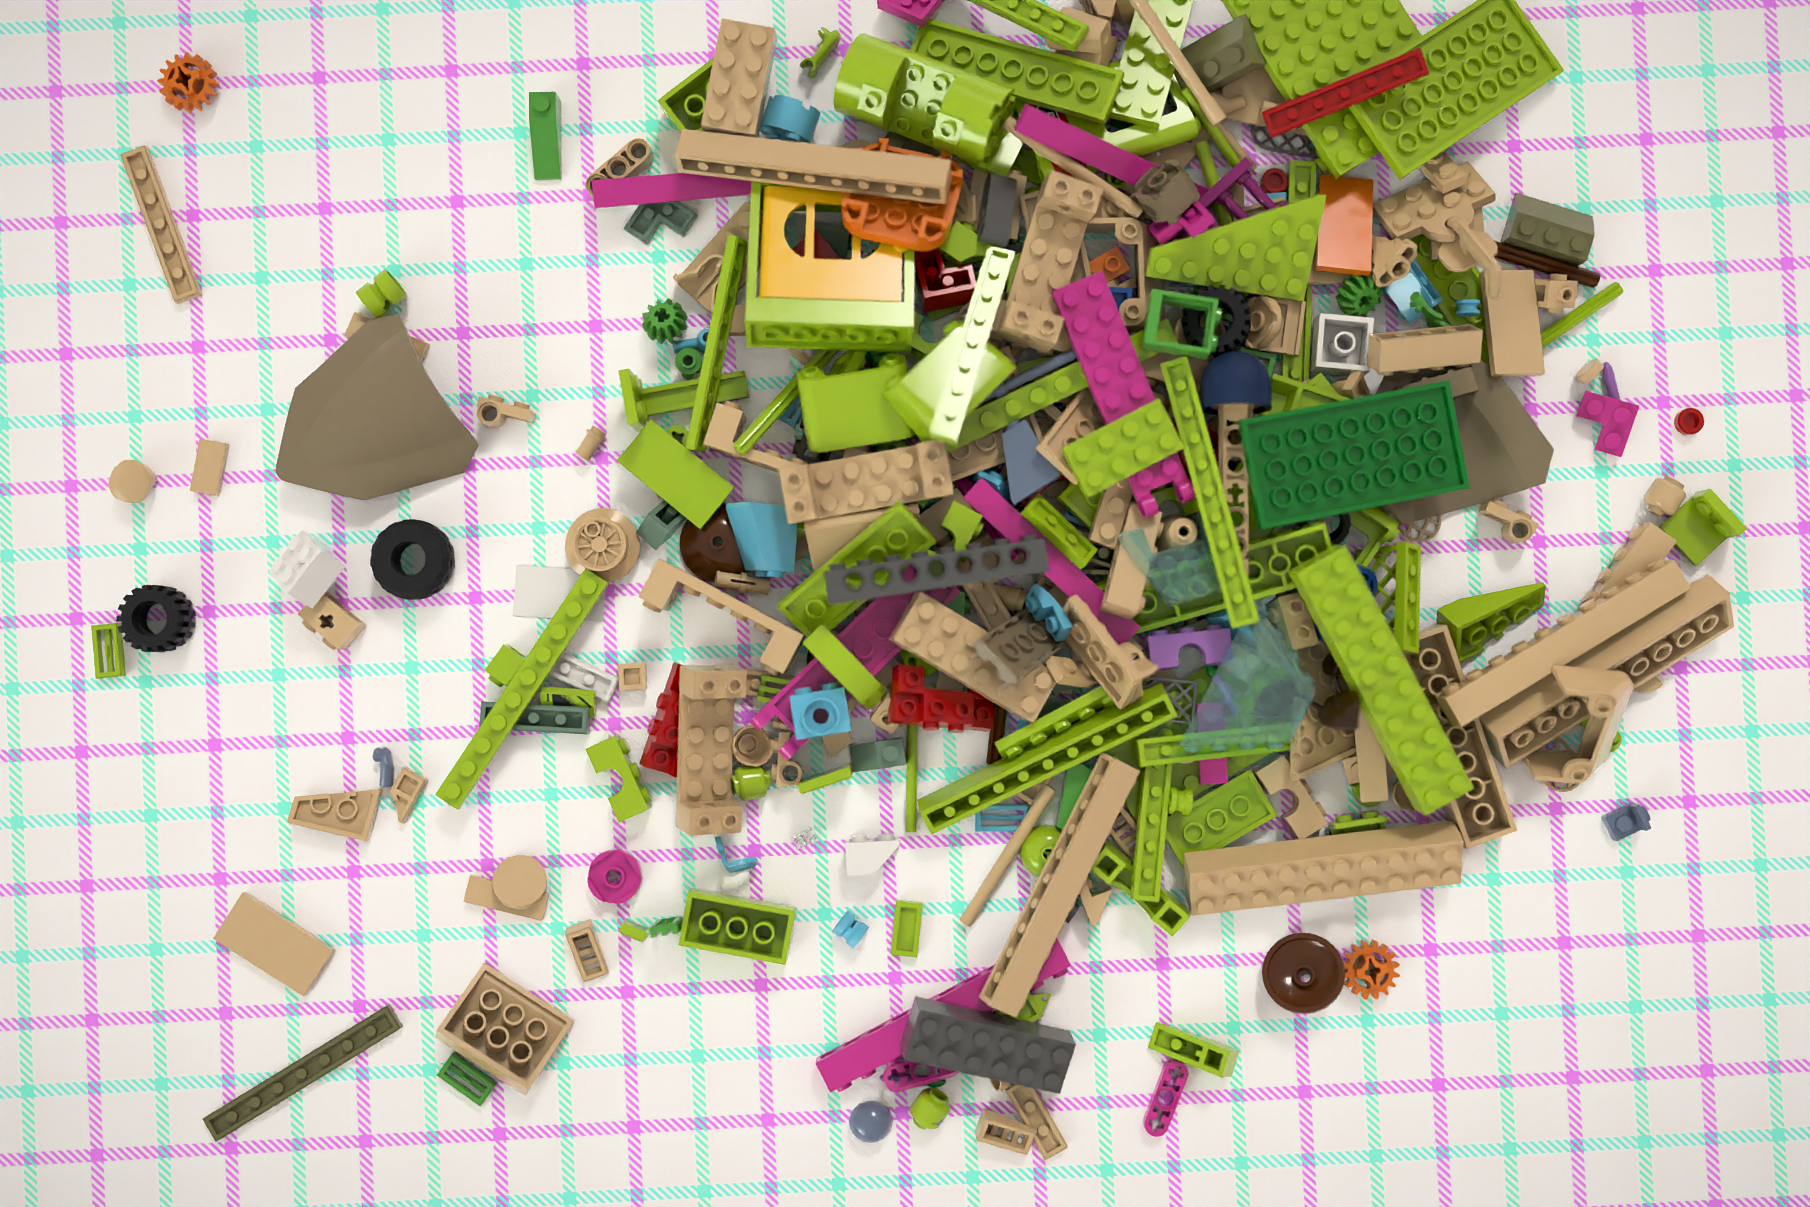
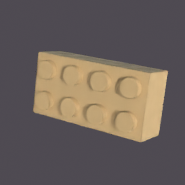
M721 18L701 122L704 132L759 138L777 43L775 28Z

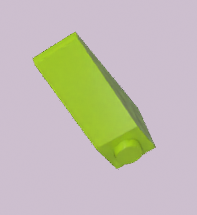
M1160 1022L1155 1023L1148 1048L1221 1078L1232 1076L1240 1052L1238 1049Z

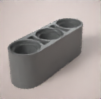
M989 172L983 189L977 235L978 242L1000 248L1007 246L1012 227L1017 186L1016 179Z

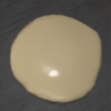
M123 460L112 470L108 486L111 494L116 499L126 503H139L149 495L158 478L147 465L136 460Z

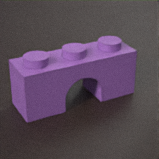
M1211 625L1205 627L1206 631L1195 632L1194 627L1178 629L1179 633L1168 634V630L1151 632L1152 636H1148L1145 639L1147 659L1154 665L1157 664V671L1177 669L1179 667V650L1189 646L1199 651L1203 667L1230 664L1234 661L1230 628L1222 629V625Z

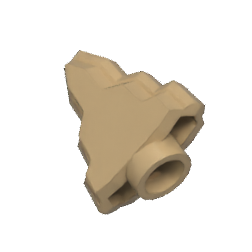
M1378 236L1372 238L1371 268L1373 272L1372 279L1375 285L1378 287L1390 286L1396 279H1402L1408 275L1411 268L1410 264L1417 256V245L1408 238L1403 241L1398 238L1389 240L1386 237Z

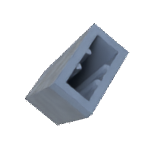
M1018 420L1011 422L1004 427L1006 432L1002 434L1010 498L1014 507L1055 482L1061 476L1057 468L1035 449L1039 444V440L1026 420L1020 423Z

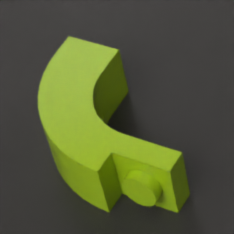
M823 624L803 642L830 673L868 710L888 692Z

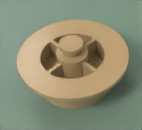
M608 508L589 510L580 515L567 532L565 540L567 559L571 567L579 575L587 568L608 583L619 580L632 570L638 560L640 538L636 533L637 529L628 517L616 510Z

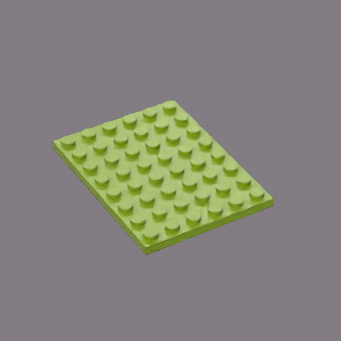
M1221 0L1233 20L1243 14H1247L1266 63L1263 67L1286 102L1376 66L1422 36L1399 0ZM1349 108L1302 126L1335 179L1380 154Z

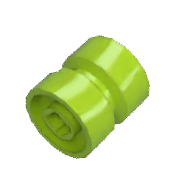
M387 269L382 270L373 277V284L366 283L355 291L361 302L376 318L382 317L390 311V304L397 305L408 297L405 290Z

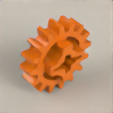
M185 52L183 59L178 54H175V62L173 63L166 60L167 70L161 68L159 70L164 75V78L157 79V82L164 86L159 92L166 96L165 101L179 111L184 108L188 113H192L193 107L202 111L203 103L210 106L211 101L208 98L210 96L217 97L218 94L213 91V87H218L220 84L213 79L218 74L211 69L212 65L207 60L203 61V58L198 54L193 57L188 52ZM189 67H196V68H199L200 70H199V71H198L197 69L190 70ZM176 95H186L188 99L179 98Z
M1373 939L1370 945L1365 940H1360V947L1352 943L1351 949L1353 951L1351 953L1343 952L1344 956L1347 957V960L1343 961L1345 978H1347L1344 986L1347 988L1352 987L1351 992L1354 995H1358L1361 992V997L1366 1000L1369 994L1374 999H1379L1378 992H1382L1387 996L1389 994L1387 987H1396V984L1392 981L1393 977H1400V974L1394 971V968L1399 967L1400 963L1392 961L1396 954L1392 951L1386 952L1388 946L1383 943L1378 947V942ZM1372 952L1379 953L1384 960H1375ZM1369 964H1371L1374 968L1370 970V974H1367L1365 970H1368ZM1355 978H1364L1367 987L1359 985Z

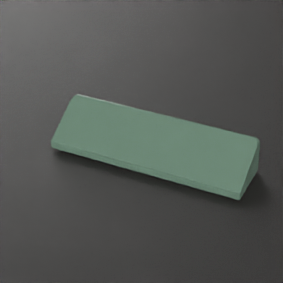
M481 701L479 727L496 702ZM529 704L513 730L590 735L589 707Z

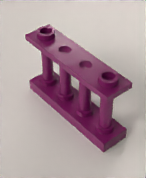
M1246 156L1198 200L1209 213H1211L1209 208L1217 202L1219 205L1222 203L1237 220L1247 218L1249 216L1230 196L1232 193L1229 190L1238 183L1239 186L1243 185L1265 210L1278 207L1251 178L1252 174L1250 171L1253 164ZM1284 201L1279 207L1287 205L1288 202ZM1215 221L1214 223H1212V224L1208 227V229H1211V228H1214V227H1217V226H1220V225ZM1183 228L1169 242L1189 237L1190 235Z

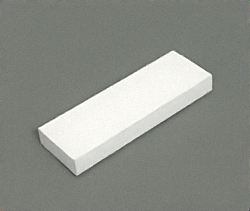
M565 652L549 674V676L577 689L595 690L596 698L607 703L610 702L619 683V677Z

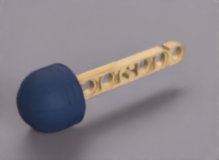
M1228 352L1213 359L1205 368L1200 383L1199 399L1203 413L1218 415V469L1221 479H1223V487L1228 504L1233 505V496L1228 494V491L1233 490L1234 485H1238L1239 490H1244V493L1238 496V504L1244 503V508L1235 506L1229 509L1230 513L1239 512L1244 517L1242 525L1234 528L1237 539L1244 544V550L1241 553L1247 575L1249 576V559H1245L1249 552V478L1242 442L1239 445H1232L1227 438L1230 432L1239 431V426L1237 425L1239 420L1252 418L1253 414L1268 412L1272 409V388L1268 371L1258 358L1245 352ZM1227 422L1233 423L1234 425L1227 426ZM1240 458L1244 462L1242 470L1239 472L1230 471L1227 466L1230 459Z

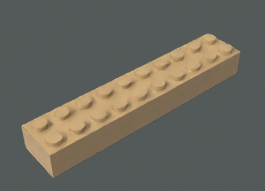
M1707 574L1701 579L1693 581L1690 584L1691 588L1563 666L1625 672L1631 679L1634 690L1734 627L1730 592ZM1553 672L1479 716L1491 754L1507 769L1589 718L1591 713L1587 708L1588 697L1563 694Z
M1454 821L1187 852L1184 853L1185 897L1191 916L1461 884L1463 838Z

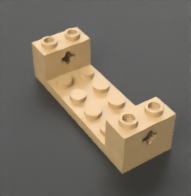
M1052 170L1044 179L995 336L1046 353L1057 344L1064 318L1059 316L1050 293L1070 284L1087 224L1096 214L1103 188Z
M725 401L724 405L716 404L703 442L708 450L779 473V468L807 464L806 461L792 457L791 461L785 460L781 453L771 449H766L765 453L758 451L756 445L747 454H739L733 446L743 433L747 416L743 409L740 408L741 406L736 403ZM865 446L846 448L843 458L870 454V451Z
M939 440L810 465L801 464L778 469L788 524L893 506L899 500L905 504L954 495L945 442Z
M658 558L638 596L644 600L643 606L660 613L661 610H670L680 589L697 597L702 593L707 596V603L722 610L724 606L732 609L730 615L743 622H747L748 618L756 622L754 628L770 635L773 631L774 633L759 661L764 664L762 669L775 676H779L780 673L787 674L806 638L804 634Z
M732 664L680 665L676 827L689 836L742 833V805L731 799L733 759L731 746L734 727V698H746L747 671Z

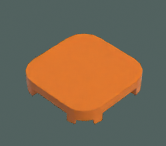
M878 138V143L870 144L865 148L860 146L859 149L884 151L895 154L951 160L952 180L946 204L846 192L845 197H842V222L845 228L852 235L862 239L916 251L933 250L945 243L956 212L963 179V169H960L959 165L951 158L952 154L942 150L939 157L889 146L888 138Z

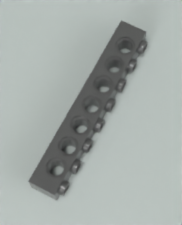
M1036 534L1020 536V542L1010 543L1009 538L993 540V546L983 547L982 542L966 544V550L955 552V546L939 548V554L928 556L927 550L911 553V559L901 560L900 555L884 557V563L873 564V559L856 561L857 567L846 568L845 563L829 565V571L823 572L828 605L1048 572L1049 565L1045 538L1037 539ZM1016 548L1020 549L1024 554V559L1020 564H1015L1011 560V552ZM989 552L993 553L997 558L996 565L991 569L987 568L983 562L984 556ZM962 556L966 557L970 562L969 569L964 573L958 571L956 567V561ZM932 561H938L942 564L943 571L938 577H934L929 573L928 568ZM905 565H911L915 569L916 574L911 581H906L901 576V570ZM878 569H883L888 573V581L884 585H878L874 581L873 576ZM851 573H856L861 578L860 586L854 590L846 585V578Z

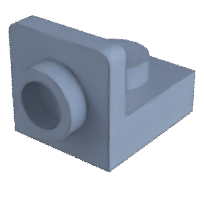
M1628 803L1601 816L1613 841H1619L1640 830L1648 831L1652 829L1649 823L1651 820L1646 808L1640 804Z

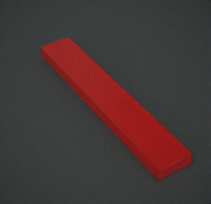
M1417 48L1262 112V116L1272 139L1428 76L1430 72L1421 48Z

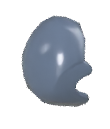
M876 1101L859 1103L851 1111L849 1126L853 1135L867 1143H875L884 1139L891 1131L893 1123L889 1108Z

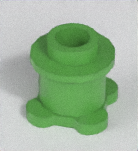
M685 348L678 352L675 364L682 373V377L690 380L693 375L701 372L702 358L697 349ZM687 359H693L691 365H685Z

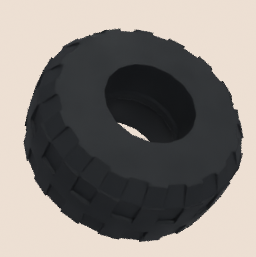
M407 519L394 522L380 532L371 549L370 566L375 580L378 581L386 592L402 599L420 600L440 592L450 581L453 569L455 568V552L447 535L438 527L422 520ZM412 544H418L425 552V564L420 572L409 576L401 566V556L407 547Z

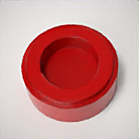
M1279 168L1268 169L1260 179V187L1266 194L1281 193L1288 185L1286 173Z
M1695 408L1683 409L1676 414L1674 426L1680 434H1696L1704 426L1703 414Z

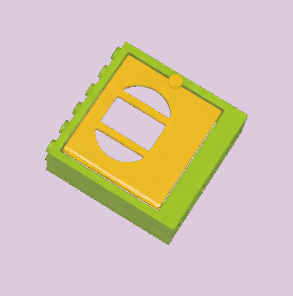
M751 181L745 307L747 347L911 352L914 323V250L880 243L873 254L865 259H861V238L853 235L851 260L814 259L815 212L842 213V197H845L846 192ZM760 210H763L759 297H756ZM794 211L806 212L804 257H800L789 247L784 236L785 223ZM902 252H904V302H901Z

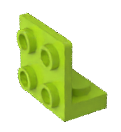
M1711 488L1697 491L1678 508L1674 515L1668 517L1659 526L1661 530L1677 540L1675 546L1694 566L1699 565L1727 538L1740 536L1748 529Z

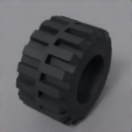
M1209 285L1207 290H1197L1195 296L1218 299L1217 308L1228 311L1233 318L1231 328L1226 333L1217 335L1215 352H1211L1209 355H1213L1216 358L1234 350L1237 352L1241 348V344L1245 343L1248 339V333H1250L1251 314L1248 303H1245L1244 297L1241 294H1236L1235 289L1231 287L1229 290L1225 289V285H1219V288H1213V285ZM1183 308L1181 323L1186 341L1191 346L1201 347L1203 330L1200 326V319L1205 312Z
M142 585V588L131 590L133 595H125L123 598L126 602L125 604H119L118 610L121 611V616H116V621L121 622V626L117 628L119 633H125L124 641L132 643L131 647L134 649H141L143 652L176 650V646H183L186 643L184 638H190L193 634L189 631L190 627L195 628L196 622H192V617L196 616L195 610H190L189 608L193 604L191 600L184 599L187 596L186 594L177 591L174 587ZM159 603L165 609L167 621L163 630L158 634H154L147 625V614L153 605Z

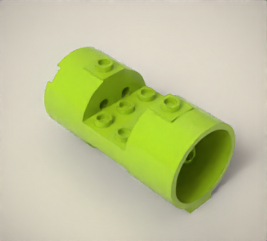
M866 33L859 34L850 45L837 76L833 97V105L836 112L885 131L895 132L931 146L940 152L943 150L951 153L953 157L987 169L992 164L998 152L994 146L998 147L1003 136L1005 137L1007 131L1002 128V125L1008 116L1013 118L1017 101L1016 97L1012 96L1015 92L1012 88Z

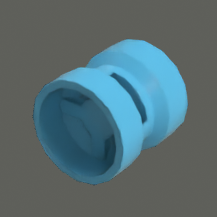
M847 911L836 924L832 933L837 937L846 939V943L854 948L865 935L869 926L864 922L855 920V916L850 911Z

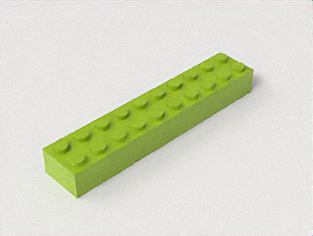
M1335 544L1289 570L1288 573L1350 690L1356 691L1361 697V710L1414 810L1427 816L1474 789L1347 547Z

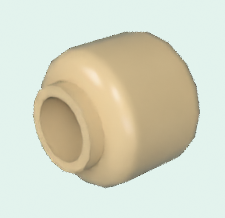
M1669 476L1656 478L1643 497L1645 503L1649 505L1647 511L1660 518L1663 514L1674 515L1686 498V493L1683 490L1685 486Z

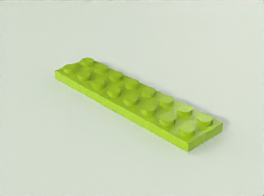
M929 19L923 27H919L910 48L911 51L1012 88L1015 90L1012 96L1016 97L1018 101L1104 125L1124 79V72L934 19Z

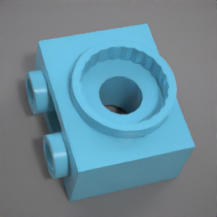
M838 682L822 685V690L814 692L811 691V687L794 689L795 695L789 696L796 740L851 731L845 688L839 687ZM824 708L828 711L829 719L825 723H817L814 720L813 713L816 709Z

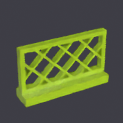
M1407 541L1396 542V545L1380 547L1374 556L1376 561L1370 567V570L1375 573L1382 566L1387 571V574L1378 582L1376 597L1381 592L1387 598L1379 609L1383 615L1391 604L1395 607V616L1391 621L1383 615L1386 623L1394 634V638L1402 653L1419 654L1421 546ZM1362 549L1355 550V560ZM1396 552V563L1390 568L1385 563V560L1391 553ZM1393 577L1395 580V590L1390 595L1384 587Z

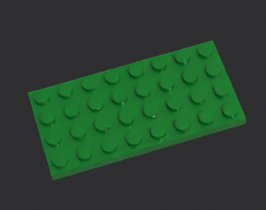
M1450 380L1238 421L1258 530L1470 488Z

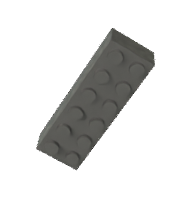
M918 996L914 998L900 1044L903 1059L906 1061L1057 1094L1061 1093L1076 1047V1043L1069 1030Z

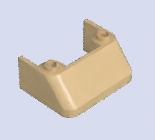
M1131 217L1092 218L1087 224L1085 233H1115L1116 239L1121 244L1134 245L1136 298L1125 300L1121 303L1118 310L1127 332H1139L1144 329L1148 299L1152 289L1164 290V279L1145 276L1149 250L1160 245V243L1148 230L1147 227L1150 224ZM1161 305L1159 322L1165 319V305Z
M1552 665L1551 670L1563 694L1588 697L1587 708L1591 714L1576 754L1534 751L1524 757L1534 780L1581 783L1586 781L1606 761L1633 691V683L1625 672Z

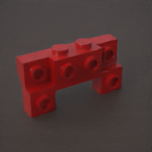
M673 662L664 692L660 693L656 702V708L658 709L655 718H652L649 722L647 729L649 736L639 764L677 778L680 665L683 664Z
M898 664L892 667V693L888 708V723L923 726V730L926 731L948 728L950 733H962L964 730L987 732L994 729V703L968 687L967 692L924 688V667Z

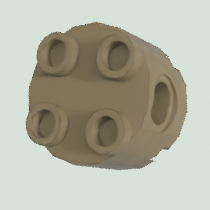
M1167 160L1162 162L1164 167L1158 169L1155 165L1140 177L1134 187L1137 193L1134 192V196L1151 220L1154 222L1167 221L1168 224H1173L1181 219L1182 213L1190 205L1199 200L1200 194L1181 163L1177 160Z

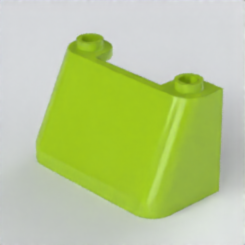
M953 320L942 330L945 333L942 336L943 340L908 373L902 376L897 373L886 382L888 388L881 393L922 442L935 440L928 438L929 431L964 324L963 320L959 322ZM990 342L987 343L965 417L1015 369L1010 359Z
M904 354L885 355L884 359L879 361V368L825 376L822 370L814 366L806 367L802 371H796L803 427L807 444L811 451H834L907 439L915 435V432L881 394L888 388L886 382L895 374L899 373L902 376L908 373Z

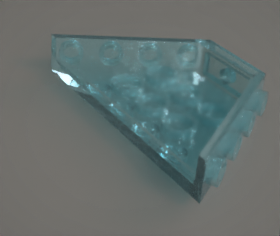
M1255 601L1260 622L1239 627L1182 740L1177 745V747H1183L1184 752H1199L1200 746H1211V751H1227L1228 745H1239V750L1256 749V744H1267V749L1284 748V743L1292 741L1316 693L1313 688L1316 685L1312 677L1307 672L1303 673L1298 666L1300 660L1292 649L1288 650L1282 642L1285 638L1277 626L1272 627L1268 621L1269 613L1262 603L1257 604Z

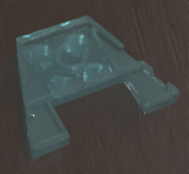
M1197 512L1194 515L1202 538L1201 541L1153 554L1143 527L1120 533L1117 537L1169 607L1222 591L1201 512Z

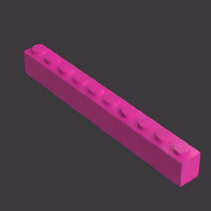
M1057 938L1051 948L1049 957L1045 960L1038 974L1036 983L1030 991L1043 986V980L1051 976L1056 979L1068 972L1067 968L1071 964ZM994 965L929 999L984 1012H994L996 1009L990 1007L979 998ZM911 1008L816 1058L815 1064L830 1092L836 1089L838 1092L844 1091L852 1085L851 1081L859 1077L862 1080L876 1073V1068L884 1064L886 1067H889L900 1060L899 1056L902 1055L900 1044Z

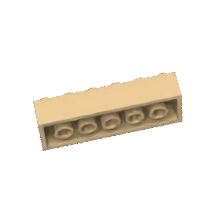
M922 592L914 593L888 640L1025 722L1034 723L1056 684L1049 669L1041 665L1013 686L1010 684L1001 690L1000 688L1005 682L998 677L996 665L988 660L982 661L979 657L974 661L971 660L977 652L973 645L979 638L989 632Z

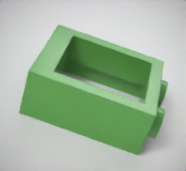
M1152 289L1148 299L1141 349L1207 359L1211 352H1215L1218 336L1213 335L1214 326L1219 325L1222 309L1217 308L1218 299ZM1161 305L1206 312L1201 347L1156 340Z

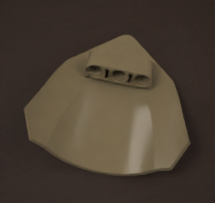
M400 315L370 318L323 364L295 387L285 422L275 471L281 480L288 483L340 496L368 500L464 473L479 444L451 410L433 384L413 347L402 317Z
M1483 361L1470 363L1469 367L1465 368L1451 365L1444 366L1443 370L1422 368L1417 373L1394 371L1393 375L1382 378L1375 394L1450 380L1470 484L1468 489L1385 505L1399 525L1449 513L1546 483L1554 453L1553 446L1502 377H1491L1490 365Z

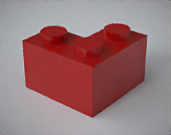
M938 248L929 251L914 250V278L923 313L962 306L971 302L976 286L972 264L945 269L941 252Z

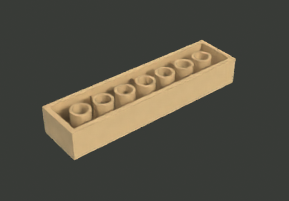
M1435 624L1419 630V654L1403 653L1474 787V789L1443 806L1448 821H1454L1463 838V848L1468 849L1518 830L1479 717L1463 727L1451 726L1435 698L1443 693L1442 688L1453 682L1458 684L1465 680L1447 624Z

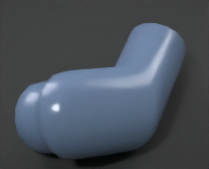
M377 747L373 751L372 758L375 762H380L379 785L381 787L393 786L394 779L392 753L386 747Z

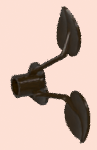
M1329 652L1323 660L1322 670L1326 675H1333L1332 680L1337 694L1328 697L1323 706L1298 691H1293L1294 684L1290 680H1280L1263 690L1255 703L1254 714L1264 718L1278 717L1292 706L1293 697H1297L1318 710L1317 718L1322 725L1336 729H1358L1361 697L1353 690L1342 691L1338 679L1339 676H1344L1331 652Z

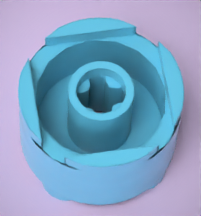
M775 95L773 98L769 96L760 132L769 136L768 139L811 144L821 113L811 105L809 110L802 106L803 101L792 97Z

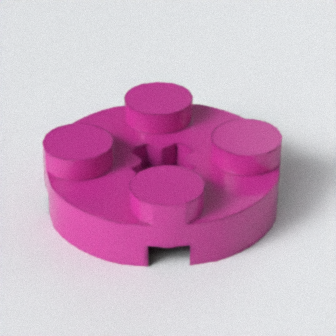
M622 849L607 850L595 857L590 864L587 877L588 887L592 894L600 901L614 904L624 903L632 898L639 890L640 884L643 881L642 869L638 860L632 854ZM611 869L615 872L620 871L622 874L619 877L620 883L617 884L616 881L610 882L608 880L611 876L609 872Z

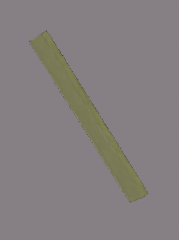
M388 1004L207 1115L202 1120L215 1142L398 1031L403 1025L391 1005Z

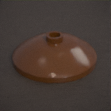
M722 503L702 529H699L688 519L686 520L680 534V552L686 566L696 576L706 581L714 582L716 571L734 574L748 572L745 570L726 511V503ZM716 537H721L723 540L722 545L719 547H715L713 544V540Z
M1295 933L1278 940L1267 952L1262 966V979L1267 993L1281 1008L1297 1014H1312L1326 1009L1338 998L1345 982V967L1338 950L1328 940L1311 933ZM1305 974L1310 975V980L1307 982L1301 981V977Z

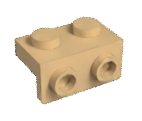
M1299 593L1281 596L1269 603V618L1272 623H1275L1277 630L1276 643L1279 649L1283 650L1284 655L1293 654L1302 648L1318 644L1311 614Z

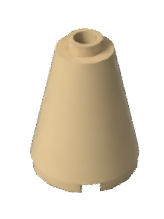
M1170 514L1161 518L1160 522L1164 523L1160 538L1155 540L1154 547L1158 548L1156 558L1162 564L1168 565L1200 554L1203 546V535L1200 527L1193 519L1182 514Z

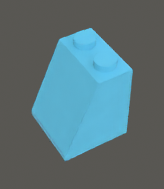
M758 502L726 503V511L745 570L755 571L756 577L783 578L784 573H794L798 523L788 524L785 506Z

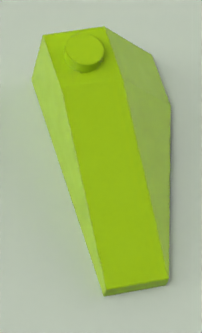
M1540 582L1461 598L1437 609L1436 624H1447L1460 664L1484 651L1482 646L1492 638L1499 640L1503 637V631L1513 622L1515 624L1521 623L1544 605L1546 585Z

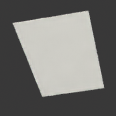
M517 565L513 616L553 618L580 575L574 569ZM605 591L585 621L603 622Z

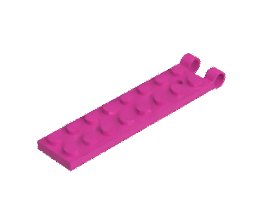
M1103 271L1052 291L1050 294L1059 316L1064 318V328L1104 425L1106 426L1155 401ZM1177 452L1127 477L1138 509L1144 519L1159 513L1157 503L1149 490L1172 481L1175 493L1181 503L1196 498L1194 486L1187 477Z
M910 565L901 574L904 580L911 581L915 577L914 567ZM950 586L945 589L937 588L917 592H922L942 605L947 606L961 591L956 586ZM916 592L876 598L836 637L873 677L902 649L889 641L888 638ZM815 657L749 722L759 731L777 715L794 733L778 750L788 760L810 739L796 740L789 697L790 695H795L794 689L811 687V691L814 692L822 690V685L836 682H838L839 687L844 686ZM845 688L846 701L848 702L853 695ZM818 708L814 711L813 718L817 723H825L829 719V713L824 708Z

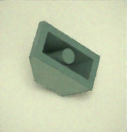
M663 500L647 514L636 533L652 548L657 550L672 537L687 518Z
M902 737L849 745L853 772L906 765Z

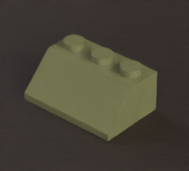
M1247 14L1235 18L1181 49V52L1209 93L1227 86L1266 64ZM1175 68L1174 75L1180 88L1183 89L1187 85Z
M1516 192L1500 242L1579 266L1587 261L1595 236L1593 216Z

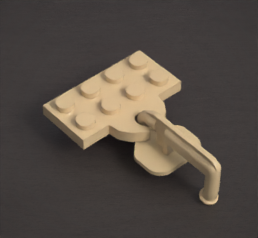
M1468 161L1458 165L1467 174L1468 183L1442 194L1427 179L1373 203L1374 216L1393 239L1398 238L1403 241L1407 238L1411 239L1423 234L1430 240L1442 242L1438 251V258L1448 270L1463 272L1480 265L1488 274V287L1485 290L1486 297L1490 300H1498L1501 297L1502 268L1494 258L1497 254V244L1488 233L1471 230L1474 226V210L1494 202L1496 193Z

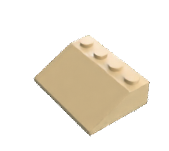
M483 963L437 1028L435 1038L526 1096L572 1026L574 1020Z

